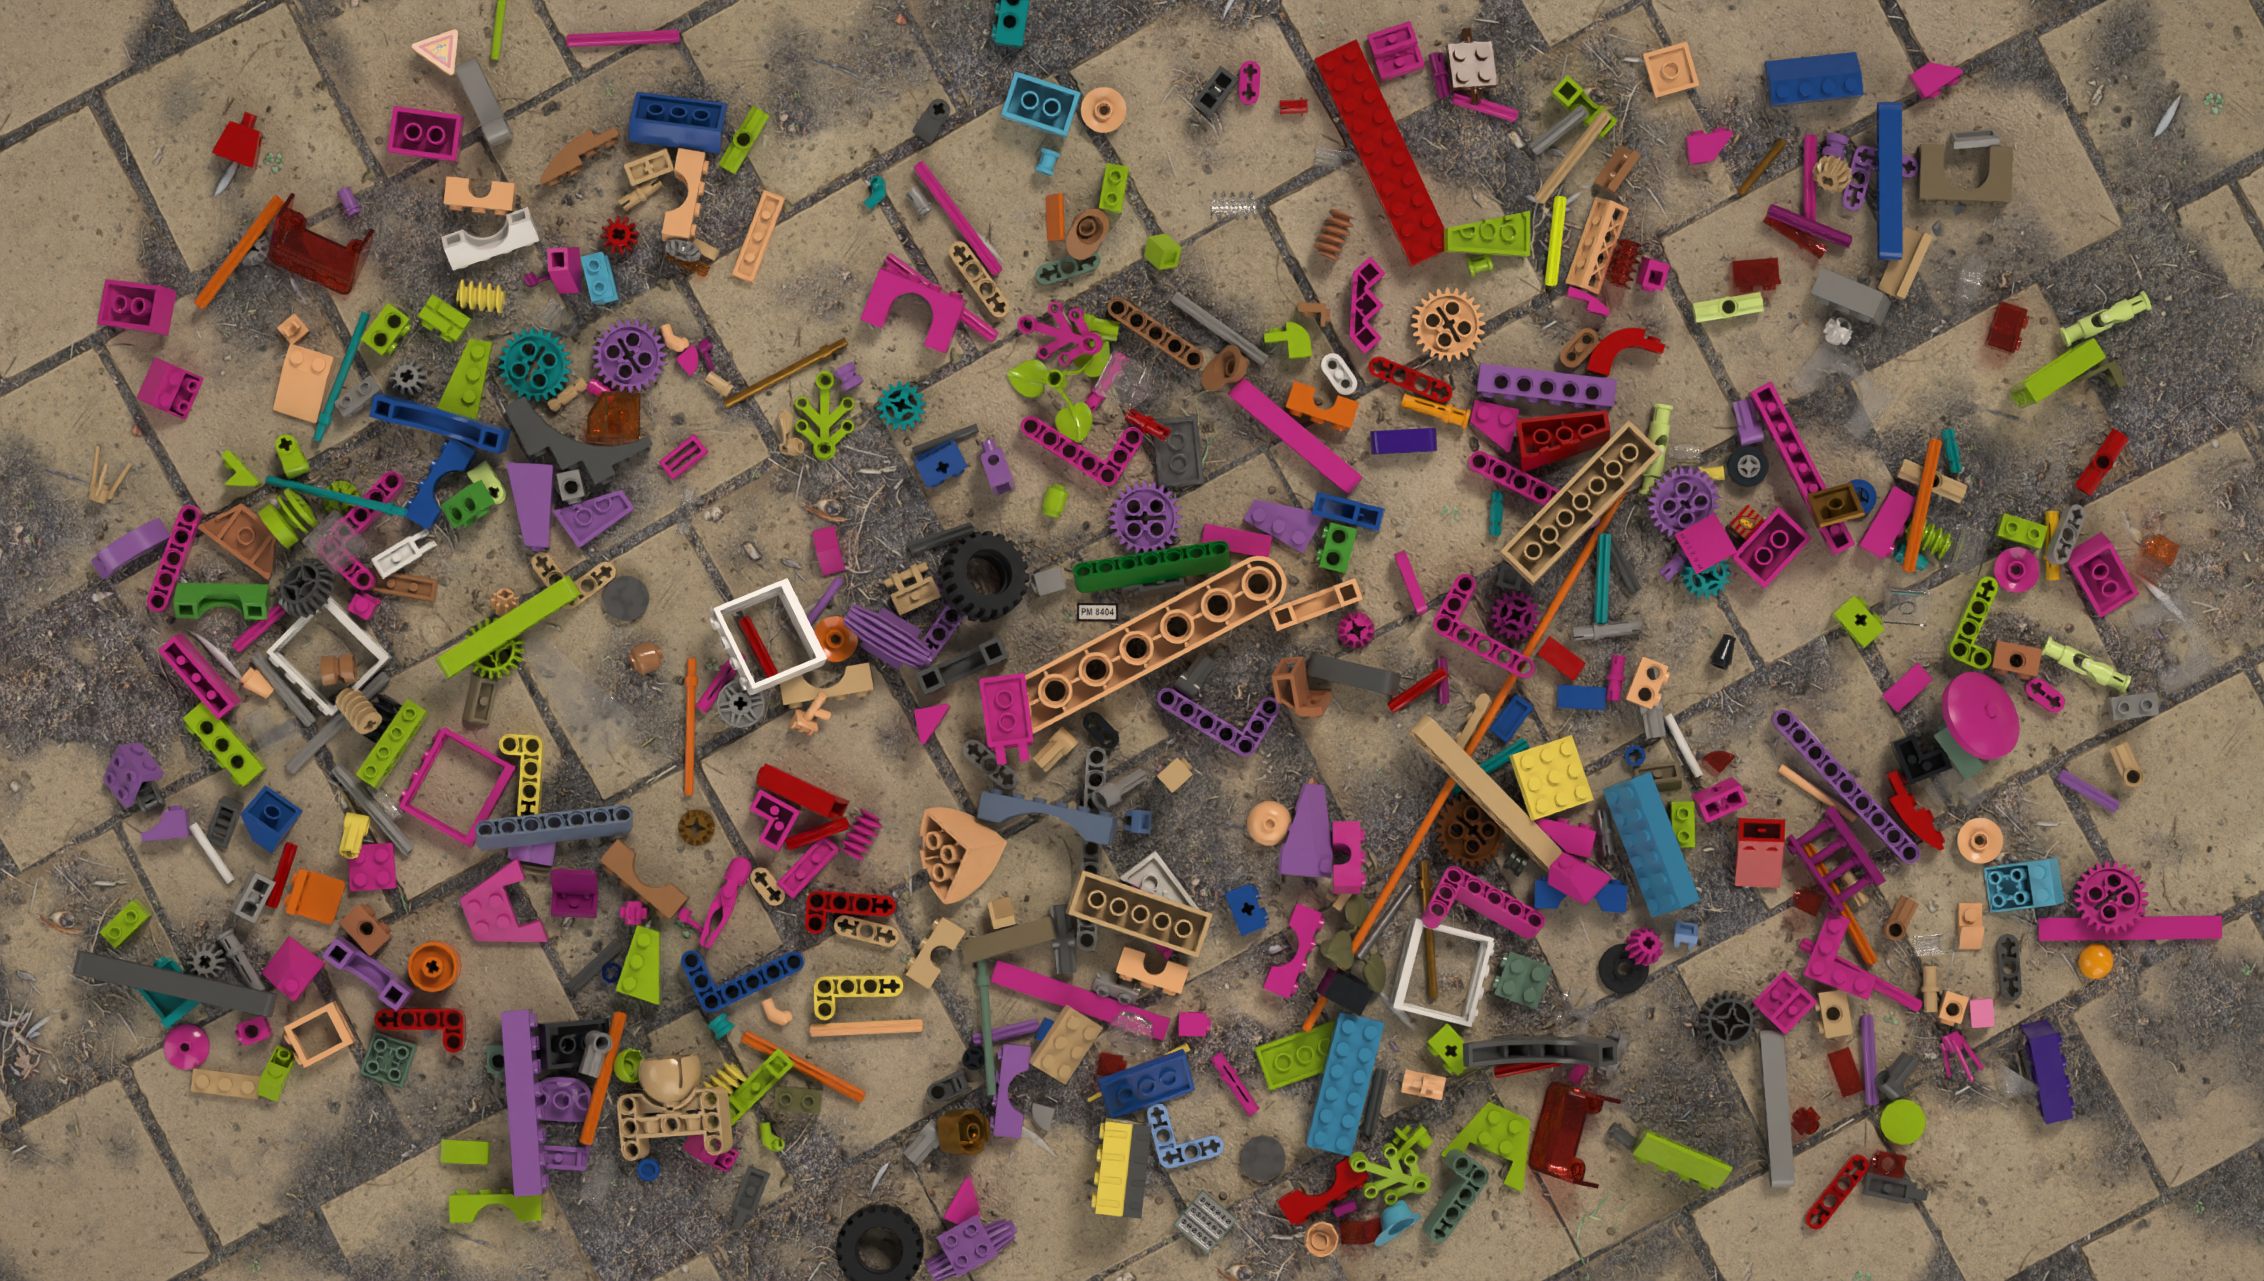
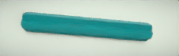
M1600 533L1597 543L1594 622L1598 624L1607 623L1611 550V535L1608 533Z
M1521 738L1479 766L1486 774H1489L1510 761V755L1528 750L1529 745L1524 738ZM1456 783L1451 792L1452 794H1457L1463 789Z

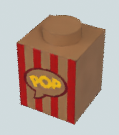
M1747 504L1727 524L1730 528L1728 532L1736 540L1741 538L1744 541L1761 525L1764 519Z

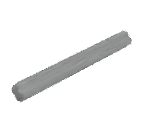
M1176 292L1171 298L1173 304L1231 345L1237 346L1242 353L1259 365H1263L1268 359L1267 354L1180 292Z
M340 763L335 766L332 774L404 855L410 853L414 849L411 841L343 764Z

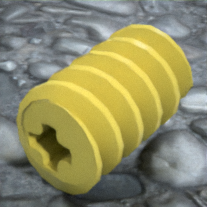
M461 279L457 290L456 306L460 302L461 308L465 309L469 303L470 309L474 310L478 304L479 311H484L487 306L488 312L491 313L496 307L497 313L501 314L504 309L506 289L504 292L501 291L500 285L497 284L495 290H492L491 283H488L486 289H483L482 282H479L477 288H474L473 281H470L466 287L464 280Z
M723 1062L725 1070L722 1071L717 1068L718 1077L710 1074L711 1083L709 1084L705 1081L702 1083L704 1088L723 1087L727 1093L732 1094L734 1092L732 1086L740 1087L738 1079L745 1082L747 1078L733 1062H731V1065ZM713 1093L712 1100L716 1103L717 1098L716 1095Z

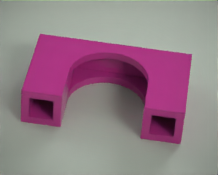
M887 265L886 268H880L860 320L882 328L886 325L895 300L904 293H917L930 303L933 310V321L924 345L942 353L948 352L968 300L963 299V295L951 290L948 293L941 290L942 286L936 283L929 282V284L920 282L921 278L916 275L908 274L905 276L900 274V270L896 267Z

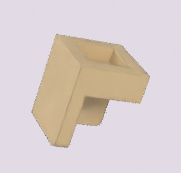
M1010 897L987 902L993 929L1016 924Z

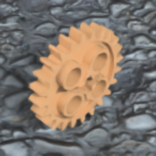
M1448 287L1445 289V294H1442L1437 289L1435 297L1428 293L1429 301L1423 298L1420 300L1423 307H1415L1419 315H1412V318L1417 320V323L1411 324L1412 328H1417V332L1413 333L1412 336L1420 337L1416 345L1424 344L1422 352L1429 349L1431 351L1430 358L1436 353L1438 354V361H1441L1443 356H1446L1447 361L1450 362L1453 355L1459 361L1460 353L1467 357L1469 356L1467 349L1475 351L1476 348L1473 343H1481L1477 335H1484L1485 333L1479 329L1480 326L1486 324L1483 321H1479V318L1484 313H1477L1476 310L1480 307V304L1472 305L1474 297L1469 300L1465 299L1466 291L1460 296L1458 295V288L1454 290L1453 294H1450ZM1449 303L1456 304L1458 307L1457 314H1448L1446 312V305ZM1437 307L1441 308L1448 322L1451 320L1454 322L1451 327L1459 337L1460 342L1455 341L1449 328H1443L1445 322L1436 310ZM1429 315H1435L1438 318L1439 323L1436 327L1428 326L1426 318ZM1462 322L1470 326V332L1466 335L1458 331V325ZM1446 334L1450 337L1451 343L1449 346L1443 347L1439 344L1438 338L1440 335Z

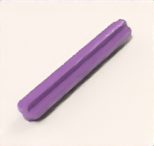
M1868 1014L1860 1016L1865 1101L1867 1105H1877L1879 1103L1878 1087L1874 1084L1875 1077L1877 1076L1873 1016Z

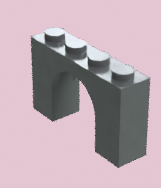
M998 636L963 654L916 673V677L924 694L928 695L1008 659L1010 656L1001 636Z

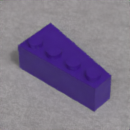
M2047 1019L2020 1025L2022 1034L2024 1033L2029 1044H2024L2026 1054H2028L2030 1062L2034 1064L2030 1067L2034 1083H2038V1086L2035 1087L2041 1118L2046 1124L2072 1119V1110H2075L2072 1096L2069 1097L2068 1089L2071 1088L2068 1075L2064 1074V1068L2067 1067L2064 1054L2060 1053L2059 1046H2063L2060 1033L2054 1030Z

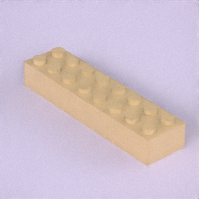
M1628 420L1500 551V555L1533 586L1660 457L1662 451Z

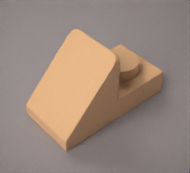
M1958 903V949H1981L1985 927L1982 926V903Z

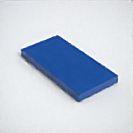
M1183 1049L1097 1079L1107 1117L1111 1119L1122 1117L1195 1090L1186 1053Z

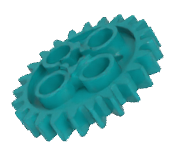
M535 327L530 328V334L526 329H522V337L517 332L514 333L515 341L512 339L506 340L510 347L504 346L501 348L506 354L498 357L504 361V364L499 365L498 368L505 370L500 377H507L508 380L504 385L511 384L513 386L510 391L511 393L518 390V398L526 394L528 401L535 396L536 402H539L541 395H543L544 399L548 400L550 399L549 392L556 396L558 394L556 388L560 390L565 388L561 382L570 381L565 374L572 373L573 371L567 368V365L573 363V361L566 359V356L570 355L571 351L564 352L563 349L567 343L561 345L558 343L561 336L553 339L552 330L545 335L544 328H540L537 333ZM527 343L534 345L535 353L533 355L526 352L525 346ZM544 346L545 350L537 362L540 367L533 370L530 382L527 383V376L534 367L531 361L538 358L541 347ZM548 353L554 355L556 360L554 365H549L546 362V355ZM518 363L525 367L524 375H519L516 372V365ZM537 374L544 375L546 378L545 385L542 386L537 383Z

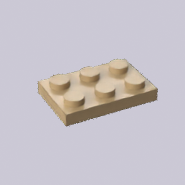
M1066 1004L1029 1060V1063L1066 1085L1103 1027Z

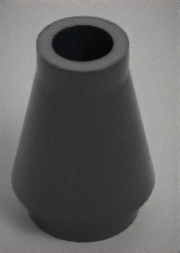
M1723 634L1722 639L1710 656L1711 665L1723 670H1727L1729 665H1732L1736 638Z

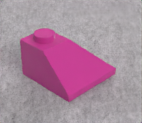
M1563 852L1550 865L1547 884L1586 906L1611 880L1612 876L1574 854Z
M289 936L262 971V974L278 990L293 1001H297L326 963Z
M967 1174L943 1217L958 1225L975 1215L978 1218L981 1216L978 1213L980 1205L971 1175Z

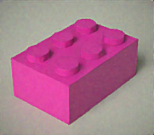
M393 106L387 152L394 155L459 163L465 118L462 115Z
M1776 507L1764 519L1761 525L1736 549L1737 553L1728 558L1761 589H1764L1812 538L1780 507Z

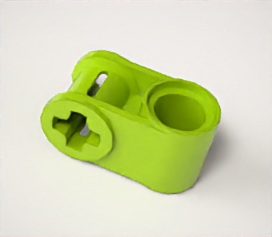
M286 434L279 436L276 439L275 447L288 479L290 480L309 472V464L296 438ZM284 439L292 442L289 446V451L281 448V445L284 444Z

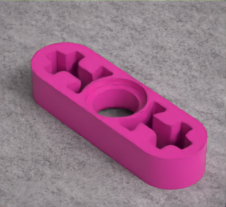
M1405 550L1395 553L1396 563L1417 615L1429 612Z

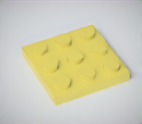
M1572 735L1509 756L1531 821L1594 800Z

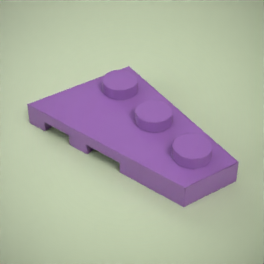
M619 490L554 510L553 513L578 548H581L632 512L635 507L623 490Z
M1254 500L1243 520L1304 553L1323 517L1312 515L1310 510Z

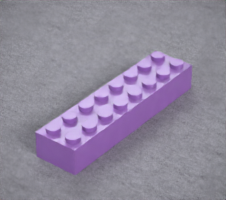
M533 1009L502 1011L501 1023L514 1197L542 1195L546 1192V1189L550 1188L549 1174H545V1166L548 1165V1153L543 1151V1143L547 1140L546 1128H542L541 1120L545 1119L544 1105H540L539 1098L543 1096V1084L538 1082V1074L541 1073V1060L537 1059L536 1051L540 1050L539 1036H535L534 1030L535 1027H538L537 1013H533Z

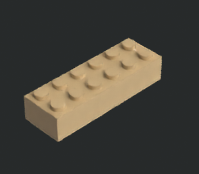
M1081 869L1079 870L1065 912L1197 958L1199 957L1213 915Z

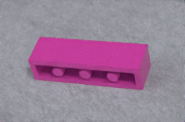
M183 633L174 635L158 650L217 719L227 716L242 702Z

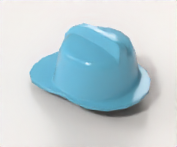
M1403 1200L1387 1207L1380 1219L1383 1232L1375 1239V1246L1384 1245L1394 1239L1406 1228L1418 1222L1422 1217L1421 1214H1413Z

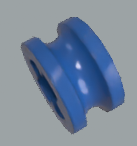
M1631 746L1625 753V760L1631 766L1641 765L1646 757L1644 750L1639 746ZM1634 749L1639 750L1638 754H1642V758L1637 759V763L1632 762V758L1629 759L1628 756L1629 753H1633Z

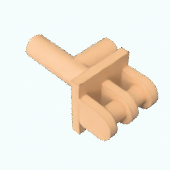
M819 692L807 711L796 708L795 714L790 720L789 728H797L798 732L801 733L805 731L806 735L809 736L814 731L817 732L816 717L828 721L831 716V712L820 708L827 698L826 695Z

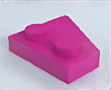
M1474 400L1470 423L1503 448L1504 451L1510 453L1516 428V419H1518L1520 409Z

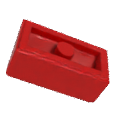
M1551 636L1547 638L1536 653V655L1571 681L1576 679L1586 662Z

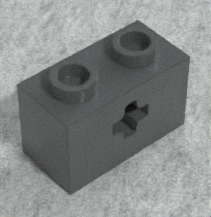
M1220 65L1193 101V105L1212 118L1236 86L1239 79Z

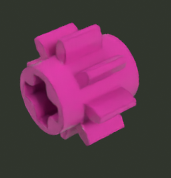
M626 901L625 906L620 907L619 918H625L624 924L642 925V919H647L648 908L643 907L642 901Z

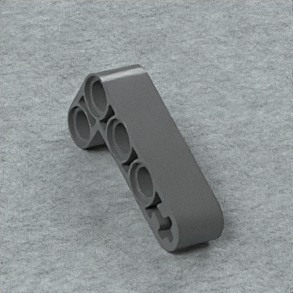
M1311 653L1306 673L1307 676L1395 697L1397 696L1401 674L1314 653Z

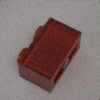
M2003 301L1999 302L1984 346L2009 355L2013 354L2015 350L2018 351L2022 342V338L2019 337L2021 330L2026 328L2029 321V316L2026 315L2028 309Z

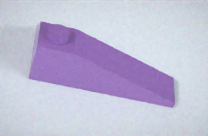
M1303 783L1295 806L1296 815L1293 823H1289L1287 829L1289 834L1286 843H1282L1280 849L1278 874L1331 878L1333 852L1325 786Z

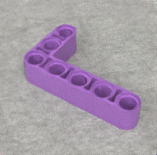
M1164 688L1157 696V701L1161 707L1241 756H1250L1254 753L1280 709V705L1276 702L1275 698L1266 697L1262 699L1241 732L1173 689ZM1169 691L1173 694L1174 701L1172 704L1165 705L1161 702V695L1164 692ZM1268 700L1273 701L1276 705L1275 711L1271 714H1267L1263 710V704ZM1188 703L1192 705L1194 711L1191 716L1184 717L1181 714L1180 708L1183 704ZM1206 715L1210 716L1213 720V725L1208 729H1204L1200 725V719ZM1255 720H1260L1264 724V729L1260 733H1254L1251 730V724ZM1227 727L1231 729L1232 738L1230 740L1224 741L1220 738L1219 732L1222 728ZM1244 739L1249 740L1252 744L1251 750L1247 753H1243L1239 749V743Z

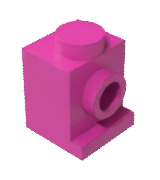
M1642 256V264L1636 283L1642 285L1641 290L1654 293L1655 289L1663 291L1670 264Z
M361 590L359 594H355L347 610L365 620L371 621L381 600Z

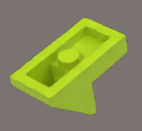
M227 449L221 455L225 459L223 464L231 472L236 471L224 484L225 486L259 487L263 484L232 450Z

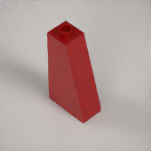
M766 763L757 773V785L830 819L837 820L842 818L850 802L841 796Z

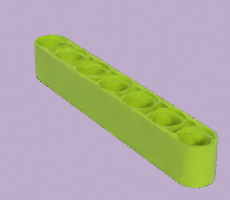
M568 575L451 648L435 661L446 678L450 679L568 605L582 594Z

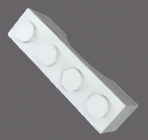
M528 207L506 214L504 226L492 236L485 238L474 237L462 229L441 237L443 248L452 270L466 268L470 264L486 261L496 255L506 254L514 249L530 246L534 242L539 241L537 228Z

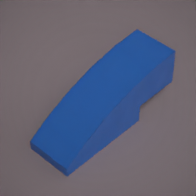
M1320 492L1316 493L1312 515L1379 532L1385 513L1384 508Z

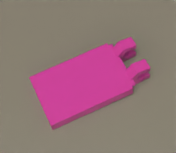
M1025 673L979 679L988 748L991 747V751L995 750L997 765L1007 764L1005 749L1015 747L1019 749L1020 762L1030 761L1028 746L1032 745L1034 738Z

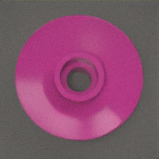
M2021 547L2006 549L1997 557L1994 564V576L1997 583L2003 589L2012 593H2021L2032 588L2037 582L2040 573L2039 563L2035 555ZM2013 566L2019 568V573L2016 575L2011 571Z
M182 1024L176 1026L165 1038L164 1052L166 1058L173 1066L179 1069L189 1070L196 1068L204 1063L209 1055L210 1042L208 1036L196 1025ZM183 1043H187L189 1045V1050L187 1052L182 1050Z

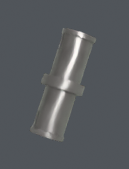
M1610 808L1595 810L1598 826L1596 835H1599L1601 855L1616 854L1612 835L1614 828H1611L1609 813Z

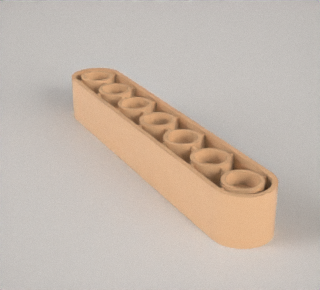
M1264 556L1247 558L1025 675L1033 734L1273 608L1281 601L1286 590V577L1280 565ZM1255 574H1261L1268 580V588L1262 594H1255L1248 587L1250 577ZM1216 595L1224 597L1228 603L1227 611L1219 616L1213 615L1208 610L1209 599ZM1181 617L1186 621L1187 631L1183 636L1174 637L1169 634L1167 623L1171 618ZM1140 638L1146 643L1147 651L1143 657L1132 658L1128 655L1126 646L1131 639ZM1094 659L1101 660L1106 666V673L1099 680L1089 678L1086 673L1087 664ZM1052 681H1059L1065 686V696L1059 701H1052L1046 696V686Z

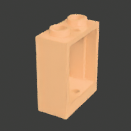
M336 1001L285 1026L286 1032L283 1033L289 1045L292 1044L296 1051L294 1057L299 1065L303 1064L304 1068L356 1042ZM327 1012L342 1042L309 1059L294 1028Z

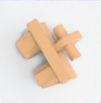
M1405 1069L1401 1092L1442 1100L1446 1077Z

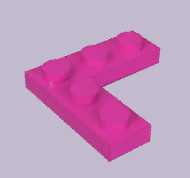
M1828 911L1804 976L1869 1001L1877 979L1834 962L1850 919Z

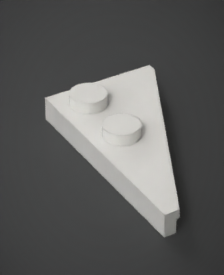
M1156 850L1120 876L1123 881L1143 891L1199 909Z

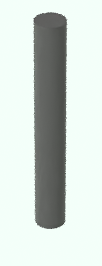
M973 424L914 446L912 449L916 456L952 438L956 441L978 433L979 429L977 424Z

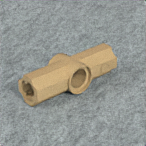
M1903 459L1896 477L1919 486L1923 466ZM1936 471L1937 484L1932 488V492L1960 504L1968 485Z

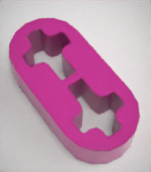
M1246 61L1240 68L1238 95L1240 101L1245 105L1256 103L1259 97L1261 71L1259 65L1254 61ZM1251 65L1253 70H1257V74L1252 75V81H1247L1248 75L1244 73V70L1248 69V66ZM1247 85H1252L1251 91L1255 93V96H1252L1251 100L1248 101L1246 96H1242V92L1247 91Z
M2033 678L2026 682L2024 690L2027 696L2045 710L2059 712L2063 709L2065 705L2064 697L2039 678ZM2039 683V689L2044 694L2041 695L2037 692L2032 694L2030 685ZM2047 695L2050 698L2058 697L2057 703L2059 706L2050 708L2051 702L2045 697Z

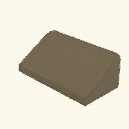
M475 675L471 676L462 716L463 720L489 725L499 683L498 680Z
M1678 761L1633 767L1634 777L1651 771L1658 792L1682 788V777Z

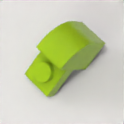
M1285 322L1286 331H1282L1281 328H1270L1268 333L1263 334L1264 344L1287 342L1289 360L1312 357L1309 334L1297 323Z

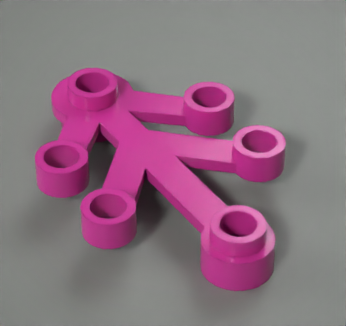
M1059 301L1051 302L1048 305V312L1054 316L1060 328L1037 322L1036 318L1032 315L1022 316L1018 320V329L1024 334L1036 331L1058 338L1052 343L1038 348L1037 355L1041 359L1051 357L1053 352L1070 342L1079 344V346L1071 351L1059 354L1058 361L1063 366L1071 364L1073 359L1083 353L1089 355L1097 354L1103 346L1101 336L1096 332H1090L1083 319L1084 311L1078 307L1069 311V318L1076 323L1081 335L1072 331L1062 313L1063 305ZM1054 304L1058 306V312L1053 311L1052 307ZM1074 311H1078V312H1079V318H1078V319H1076V318L1074 317V315H1073ZM1027 320L1032 322L1031 328L1026 325ZM1090 339H1093L1095 341L1094 347L1090 346ZM1043 348L1047 349V356H1044L1042 354ZM1064 354H1066L1069 357L1068 362H1065L1063 360Z

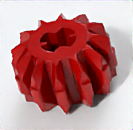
M618 215L615 218V224L609 218L607 222L611 226L609 228L602 226L601 229L606 231L607 234L600 235V238L609 239L603 246L607 248L612 245L611 253L614 254L618 247L619 254L623 255L624 247L629 252L633 250L629 245L630 242L635 245L638 244V241L633 239L632 236H639L640 234L639 231H631L637 226L634 222L628 225L629 218L625 217L621 223V218ZM617 230L625 231V234H623L625 238L623 240L614 238V236H617L615 234Z

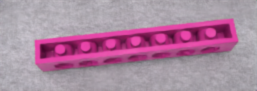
M1770 381L1749 392L1748 395L1752 398L1764 426L1813 519L1807 494L1827 488L1773 383ZM1844 521L1818 528L1831 555H1836L1855 545Z

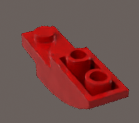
M1897 770L1885 773L1895 795L1888 797L1887 800L1902 823L1927 845L1940 851L1945 849L1943 846L1945 839L1941 831H1936L1932 824L1935 822L1931 811H1926L1925 807L1915 810L1914 806L1917 803L1912 793L1908 794L1904 787L1907 785L1903 774L1901 772L1898 773Z

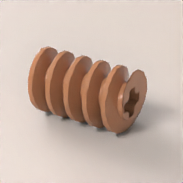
M1330 209L1329 213L1333 218L1326 217L1325 220L1330 226H1322L1321 229L1326 234H1319L1318 238L1322 243L1315 242L1314 246L1318 249L1315 252L1338 261L1339 258L1334 253H1342L1343 250L1338 244H1346L1342 235L1350 236L1346 227L1353 228L1354 225L1349 220L1355 218L1339 210Z

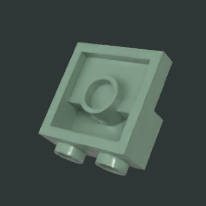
M1509 951L1508 955L1504 954L1499 967H1502L1500 976L1496 975L1491 986V988L1495 989L1493 993L1537 1010L1553 967Z

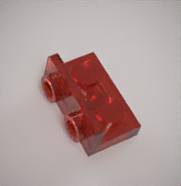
M1778 258L1731 262L1733 289H1739L1740 293L1753 292L1754 287H1762V291L1776 290V286L1781 285Z

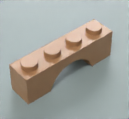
M617 839L600 859L603 863L601 867L610 875L613 873L621 878L619 882L628 890L631 887L638 892L637 897L647 905L650 902L655 906L654 912L661 918L665 919L668 917L671 919L689 897L673 883L663 887H651L643 883L635 871L637 853L622 840Z

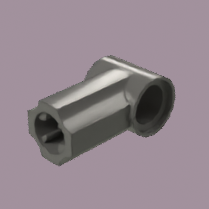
M1201 652L1187 671L1185 670L1173 687L1191 700L1203 685L1202 682L1216 663Z
M1902 1052L1888 1070L1881 1071L1875 1077L1874 1084L1889 1099H1896L1903 1093V1083L1918 1066V1062L1907 1053Z

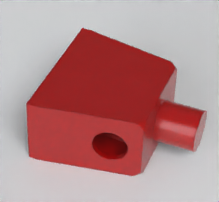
M244 112L240 124L229 121L212 153L256 170L263 138L262 132L253 129L258 116Z

